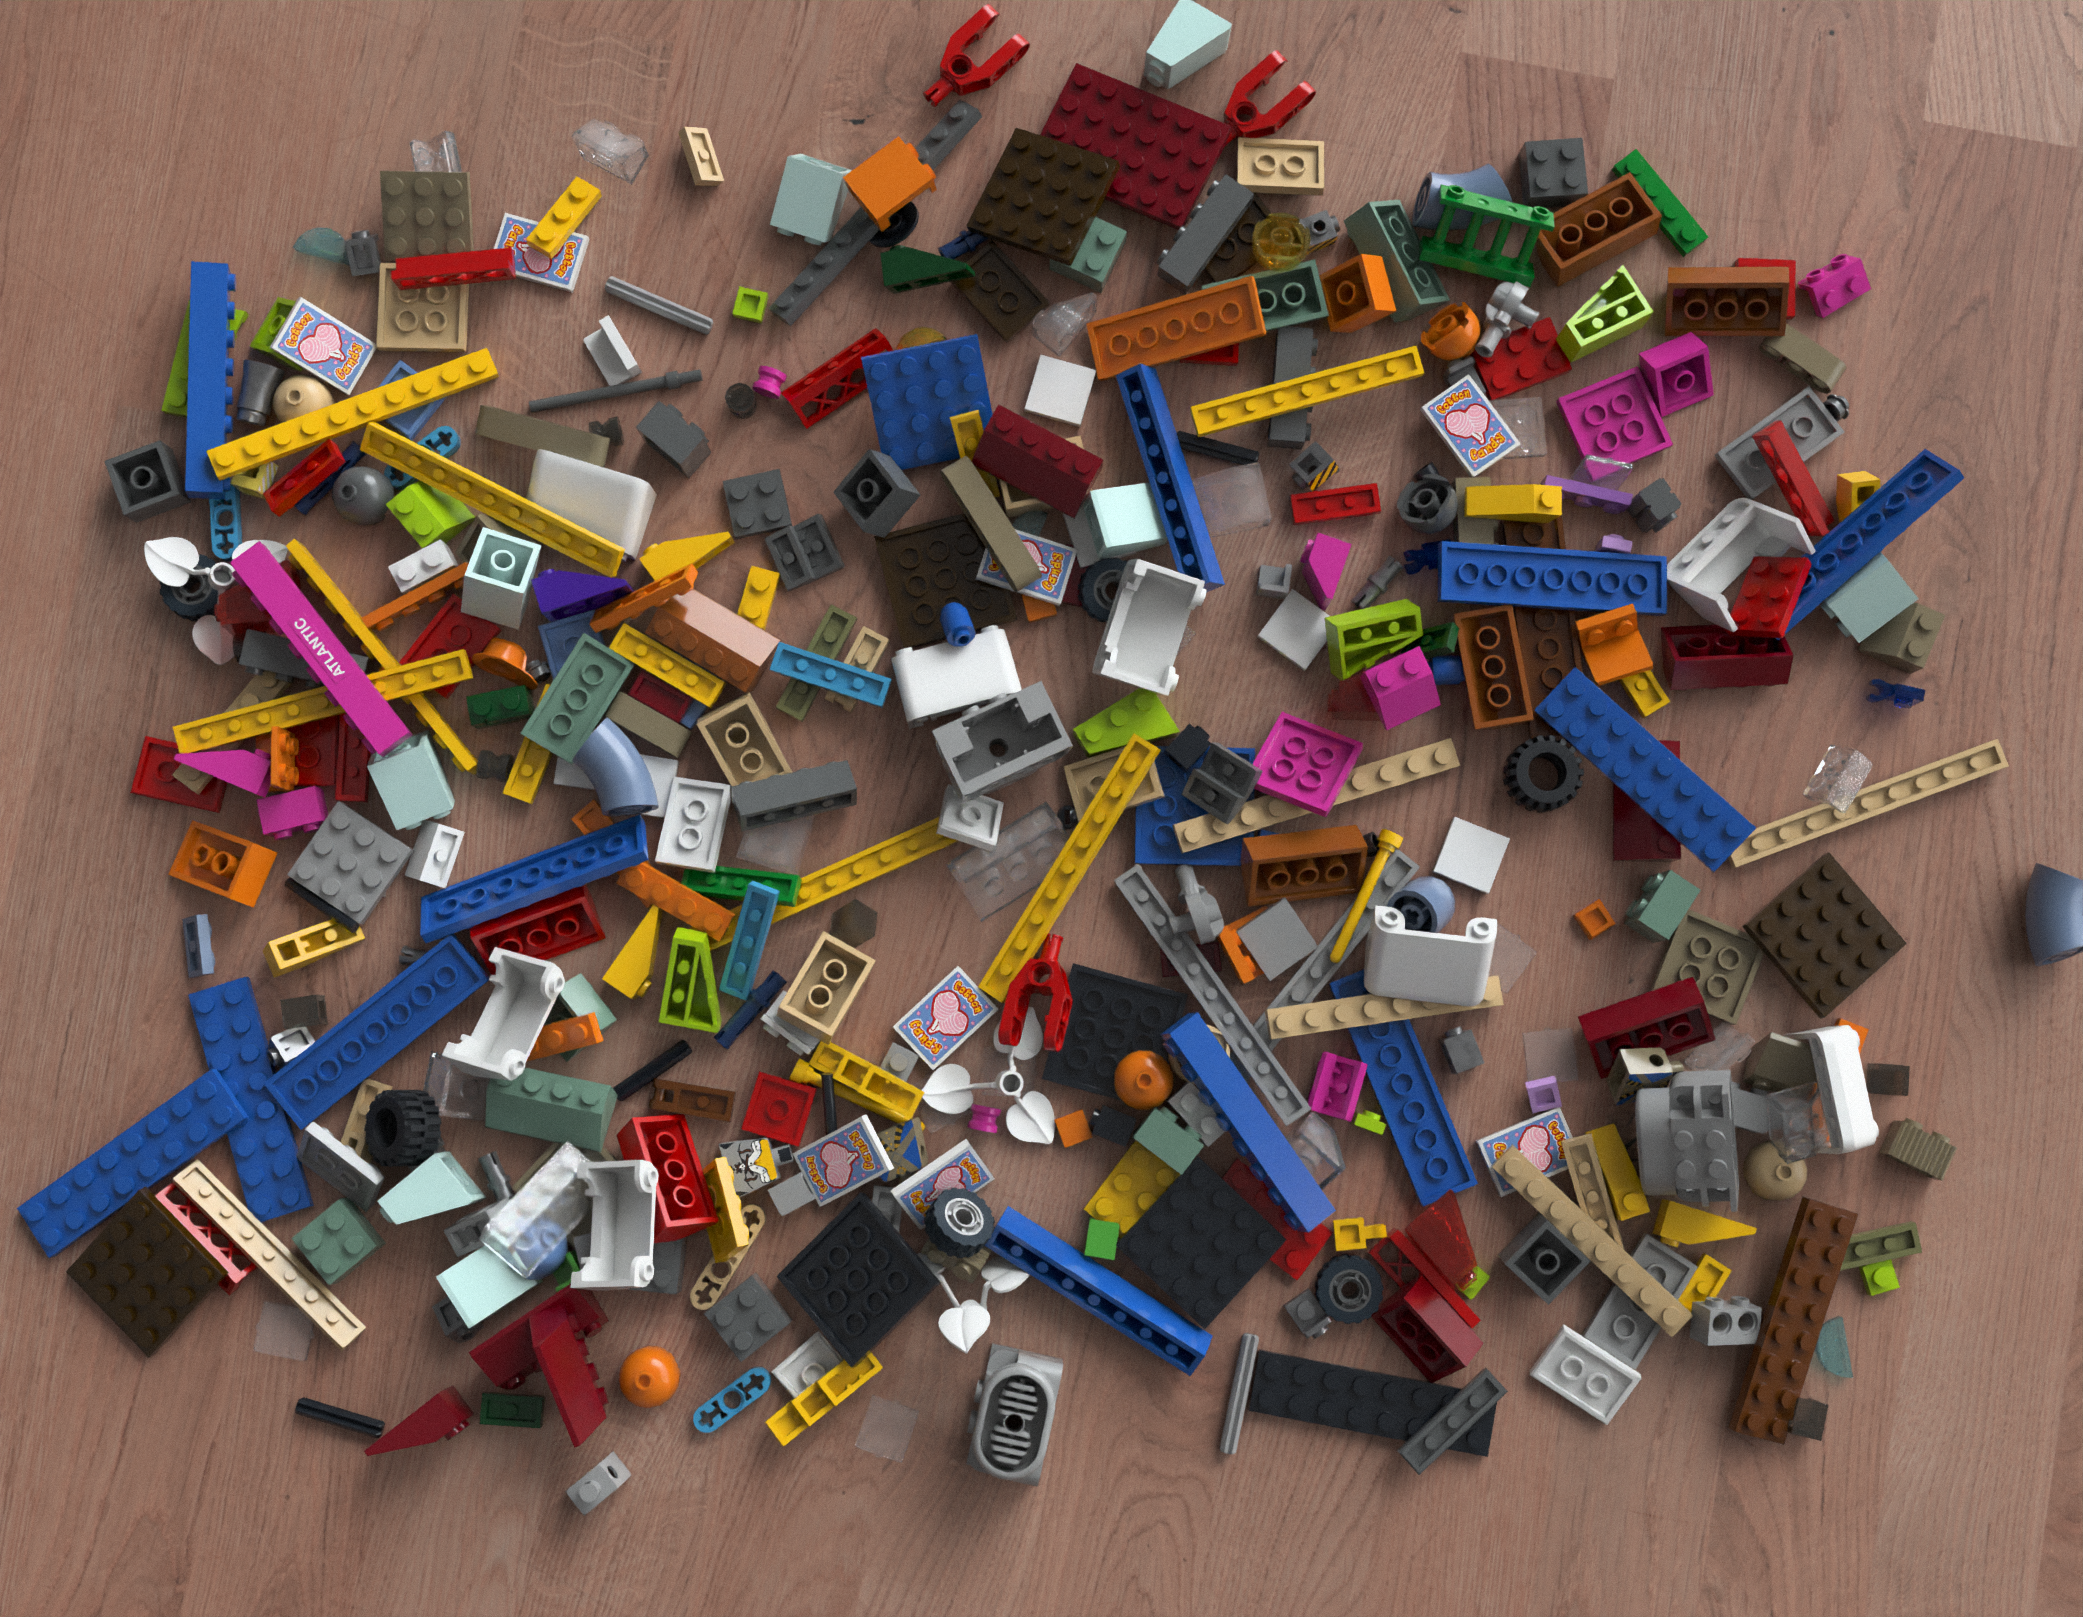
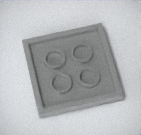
M338 801L287 875L359 924L364 925L414 850L344 803Z

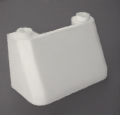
M538 449L533 463L526 499L624 548L625 552L621 561L625 562L627 558L636 560L657 494L652 486L642 479Z
M1141 559L1129 560L1124 568L1092 672L1168 696L1170 691L1173 692L1179 675L1175 674L1173 664L1190 612L1196 606H1201L1205 599L1206 589H1203L1205 581Z
M997 625L982 628L981 633L976 634L974 639L966 646H952L946 642L915 651L911 647L896 651V656L891 659L909 729L923 726V722L928 720V716L934 721L937 720V717L963 711L976 705L990 704L989 700L1001 693L1009 696L1022 690L1005 630L998 629Z
M1375 905L1365 949V988L1371 994L1383 997L1460 1006L1478 1005L1483 1000L1497 934V919L1475 918L1467 924L1465 936L1406 930L1404 915L1399 910L1392 907Z
M495 947L489 961L495 964L496 975L491 974L489 980L496 986L472 1035L462 1034L460 1037L462 1042L459 1044L448 1042L442 1056L463 1073L476 1077L514 1080L523 1073L531 1050L558 994L564 987L565 979L561 969L554 963Z
M644 1160L578 1163L577 1178L586 1180L589 1189H585V1196L593 1197L590 1257L581 1258V1264H585L584 1268L579 1272L571 1273V1288L609 1291L646 1287L654 1275L653 1242L656 1184L658 1182L656 1168L651 1162Z

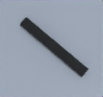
M291 877L286 880L285 886L349 932L354 933L359 928L358 922Z
M822 1073L826 1135L837 1130L833 1073Z

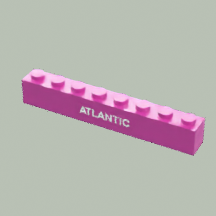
M257 542L230 562L235 569L231 573L242 588L247 585L254 593L250 597L253 603L261 612L266 609L272 616V619L269 620L271 626L279 635L286 634L291 641L287 645L298 659L303 657L310 665L306 668L309 675L316 683L322 681L328 688L324 692L335 707L340 704L347 714L343 718L354 731L357 728L360 729L365 736L361 741L371 754L377 752L384 757L413 736L263 543Z

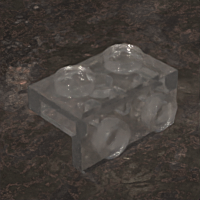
M444 131L427 142L417 139L409 142L415 171L462 172L453 132Z
M1830 745L1802 795L1811 801L1830 804L1837 811L1846 813L1870 772L1873 763L1854 748Z
M1722 1021L1713 1030L1716 1040L1697 1046L1684 1059V1063L1691 1071L1730 1070L1729 1068L1736 1061L1741 1062L1752 1052L1750 1047L1756 1041L1748 1033H1738L1728 1022Z

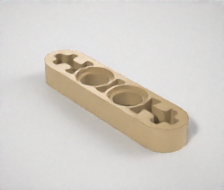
M749 1204L740 1211L743 1224H746L748 1221L745 1213H751L754 1210L759 1212L757 1218L760 1219V1223L754 1222L749 1227L748 1231L753 1232L752 1237L750 1238L749 1236V1245L728 1261H725L729 1267V1273L726 1277L718 1278L713 1274L712 1267L715 1260L714 1256H712L690 1293L692 1305L697 1309L707 1310L713 1307L719 1300L765 1225L767 1214L762 1206ZM706 1276L712 1282L721 1284L720 1289L713 1286L709 1292V1296L712 1298L711 1302L708 1300L704 1303L699 1302L700 1295L697 1294V1291L705 1290L710 1283L704 1281Z

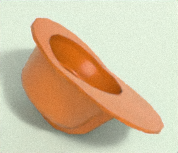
M493 638L483 653H476L472 656L473 663L480 669L503 677L519 686L526 685L531 690L537 689L538 684L536 680L526 672L527 656L520 645L504 639Z

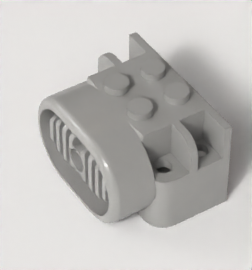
M1042 681L1009 696L1001 693L989 700L990 704L979 709L978 705L970 707L962 712L963 716L932 731L936 740L937 751L942 759V765L961 803L984 794L996 792L1032 775L1039 768L1069 753L1073 745ZM995 744L1001 745L1005 750V755L996 757L991 754L989 748Z
M1731 1070L1679 1072L1672 1077L1667 1088L1639 1089L1635 1099V1122L1640 1181L1644 1194L1648 1196L1678 1195L1684 1201L1702 1202V1207H1709L1710 1202L1730 1201L1731 1212H1736L1738 1209L1740 1184Z
M992 1343L984 1381L978 1380L974 1402L979 1403L978 1411L972 1410L967 1433L973 1435L967 1465H971L979 1472L990 1474L992 1477L1038 1487L1062 1376V1358ZM1009 1415H1019L1023 1420V1424L1017 1429L1008 1427L1005 1420Z

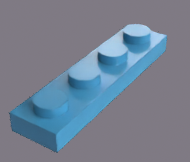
M782 642L778 643L769 669L771 672L883 708L892 682L891 678Z
M753 880L748 884L719 987L720 991L745 1001L750 997L779 897V890Z

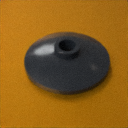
M910 201L889 218L891 226L883 232L878 230L869 240L871 244L879 248H887L905 240L913 232L919 219V212L914 203Z

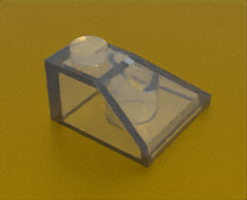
M1092 292L1053 304L1046 312L1041 310L1032 321L1034 325L1033 336L1060 357L1083 330L1086 323H1089L1096 314L1097 295Z
M1312 1110L1285 1138L1321 1190H1323L1345 1170L1346 1166L1335 1130Z

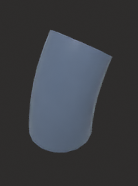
M1490 164L1460 174L1429 172L1423 179L1416 197L1412 224L1414 227L1429 230L1437 229L1445 205L1439 203V188L1441 184L1446 186L1457 185L1469 192L1509 202L1513 201L1503 180ZM1456 208L1448 231L1467 229L1473 212ZM1485 215L1481 226L1497 221L1499 218Z
M607 717L581 746L572 761L581 768L591 781L597 793L603 815L630 816L658 809L656 790L643 758L623 731Z
M2038 863L2035 864L2030 878L2025 910L2026 932L2030 951L2036 966L2052 964L2083 952V880Z
M1421 876L1409 881L1402 889L1396 892L1389 899L1387 907L1396 908L1404 915L1406 930L1439 933L1453 917L1455 898L1451 888L1443 880L1433 876Z

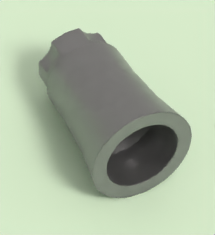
M243 360V377L236 419L258 426H265L267 416H270L273 395L285 371L264 363Z

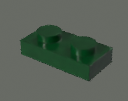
M1449 622L1422 629L1423 636L1402 647L1401 654L1420 646L1425 659L1454 653L1459 627L1454 622Z
M484 1392L482 1393L479 1424L541 1428L543 1426L545 1396Z

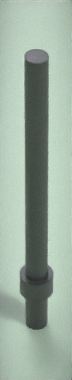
M701 369L678 373V371L666 372V376L529 401V406L533 413L666 387L672 390L681 388L683 384L703 381Z

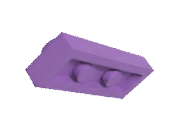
M1546 475L1540 485L1562 486V501L1563 499L1575 501V505L1581 507H1592V505L1603 507V511L1612 514L1624 512L1631 505L1633 496L1630 493Z

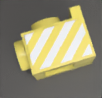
M273 461L234 475L230 484L243 494L265 499L263 493L272 486L279 466Z

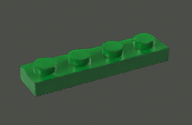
M1637 149L1613 166L1611 170L1618 178L1629 172L1633 175L1662 215L1659 228L1683 257L1707 240L1709 236Z
M716 866L715 873L685 868L681 884L705 897L744 901L748 884L753 880L780 891L776 905L795 907L802 879L799 875Z

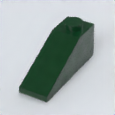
M904 245L892 246L890 251L880 253L884 287L893 294L975 277V271L965 262Z

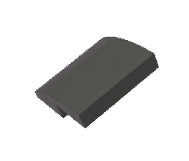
M816 514L795 526L789 525L764 538L787 591L810 584L845 567L822 514Z
M1212 742L1200 769H1193L1181 795L1225 824H1229L1250 796L1263 771L1220 743Z

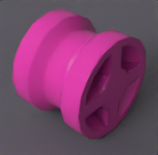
M760 366L758 369V381L753 383L752 389L763 396L779 399L781 395L780 386L786 381V374L772 367Z
M972 1104L971 1111L973 1115L972 1119L968 1121L967 1128L997 1133L998 1127L995 1123L996 1118L1000 1116L1001 1109Z

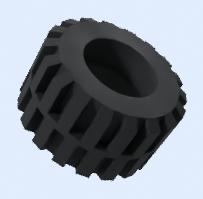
M1543 735L1536 736L1513 750L1514 752L1508 756L1506 760L1508 763L1503 769V773L1506 774L1503 782L1504 786L1508 785L1510 789L1507 791L1509 797L1514 796L1517 799L1515 803L1518 806L1524 805L1526 806L1525 810H1537V813H1544L1569 803V800L1578 794L1576 791L1582 786L1583 781H1580V777L1584 775V769L1579 768V764L1582 763L1581 757L1576 758L1574 752L1577 750L1573 746L1568 748L1566 746L1567 741L1563 739L1555 740V736L1551 735L1543 737ZM1535 758L1547 759L1557 770L1558 781L1555 788L1550 791L1537 788L1529 778V764Z
M385 1090L375 1096V1101L371 1102L370 1110L366 1114V1125L364 1131H366L365 1141L369 1146L368 1151L370 1155H373V1160L376 1163H380L381 1166L389 1167L419 1166L434 1154V1150H437L439 1145L438 1139L441 1138L440 1111L438 1106H435L434 1098L429 1096L428 1092L421 1090Z

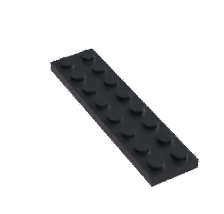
M1259 1349L1248 1410L1407 1441L1463 1388ZM1497 1402L1447 1449L1488 1457Z

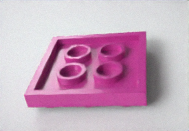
M1638 366L1560 397L1556 401L1591 480L1666 450L1673 445Z
M1281 712L1253 762L1254 766L1263 771L1254 789L1327 817L1363 749V743Z

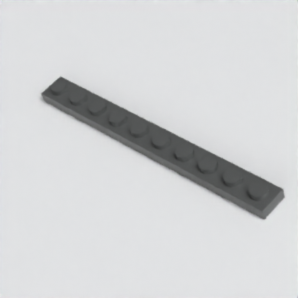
M959 100L915 148L919 154L917 159L922 165L927 163L934 170L982 118L979 110ZM862 207L856 211L851 219L769 307L776 317L791 326L877 233L879 228Z

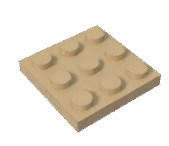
M380 263L376 348L379 351L466 352L469 284L400 290L391 279V271L396 270V263Z

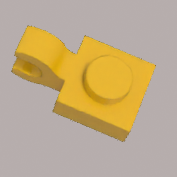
M1363 1217L1333 1220L1336 1251L1367 1248L1366 1239L1387 1237L1386 1225L1374 1224L1364 1226Z

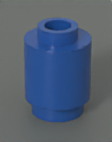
M956 602L949 603L942 608L940 622L948 643L952 646L960 647L969 644L974 639L976 632L968 610L962 604Z
M1442 655L1430 658L1429 662H1427L1433 673L1436 685H1459L1460 682L1465 681L1459 655Z

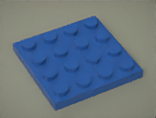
M977 334L861 357L881 453L891 456L901 470L960 458L950 417L978 410L984 430L993 415Z
M1156 746L1161 749L1155 759V765L1164 798L1136 806L1135 864L1241 867L1243 838L1254 837V831L1181 854L1172 825L1209 814V812L1181 795L1193 769H1200L1208 750L1185 773L1164 754L1168 746ZM1228 748L1253 764L1255 748ZM1253 789L1246 802L1254 800L1255 789Z

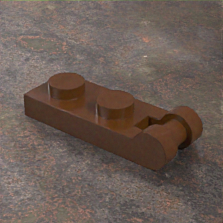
M658 1078L653 1079L654 1096L653 1099H650L648 1108L731 1122L736 1097L735 1091ZM667 1090L674 1091L672 1102L665 1101Z

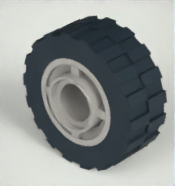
M956 1187L950 1190L946 1189L938 1195L925 1213L924 1224L926 1226L925 1232L930 1237L929 1240L937 1246L939 1251L945 1252L950 1257L955 1256L962 1259L963 1257H972L983 1248L994 1232L995 1227L993 1223L995 1220L992 1217L990 1207L986 1205L983 1198L978 1197L973 1191L970 1192L964 1188L957 1189Z

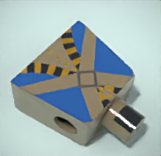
M1662 1048L1620 1049L1606 1082L1617 1106L1635 1102L1636 1093L1641 1088H1667L1672 1077L1679 1072H1684L1680 1060L1669 1061Z
M919 1116L876 1132L894 1167L892 1170L880 1175L884 1182L899 1177L902 1183L914 1175L916 1170L928 1165L929 1161Z

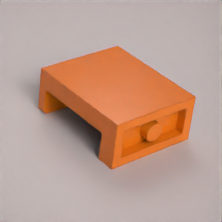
M899 136L843 177L849 193L881 232L891 226L888 219L891 215L926 189H929L931 193L937 190L934 182L936 178L934 171L927 163L922 165L917 159L919 154L910 142L905 144Z

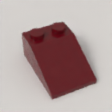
M454 1385L436 1394L364 1452L367 1456L434 1443L443 1437L449 1441L470 1425L467 1419L473 1416L474 1412Z

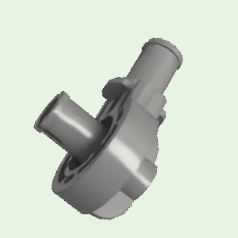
M1516 281L1515 284L1511 282L1501 283L1496 288L1485 308L1486 319L1483 324L1485 332L1475 347L1478 354L1484 357L1492 356L1500 339L1510 336L1511 329L1507 325L1511 318L1525 325L1528 329L1532 327L1539 312L1521 303L1529 289L1528 287Z
M1181 865L1175 870L1181 887L1178 900L1181 904L1187 903L1190 912L1169 918L1174 936L1176 937L1196 929L1201 945L1216 940L1215 937L1224 928V921L1217 901L1212 895L1207 893L1204 886L1198 885L1193 866Z

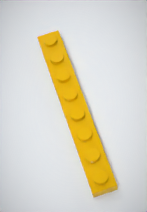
M1412 346L1191 406L1190 412L1197 436L1201 437L1422 377L1424 369L1417 346Z

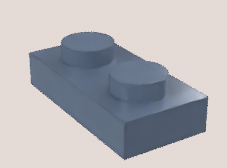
M208 914L194 915L182 919L189 978L213 974L215 956L211 950L210 938L212 936V927L208 922Z

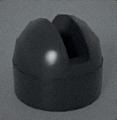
M1433 462L1428 463L1413 475L1417 482L1423 480L1421 476L1426 474L1439 475Z
M1067 805L1058 810L1056 820L1060 827L1071 830L1078 825L1075 807ZM1065 810H1070V824H1065Z
M1374 832L1363 835V838L1368 846L1367 857H1374L1379 850L1377 847L1379 841H1377L1378 836Z

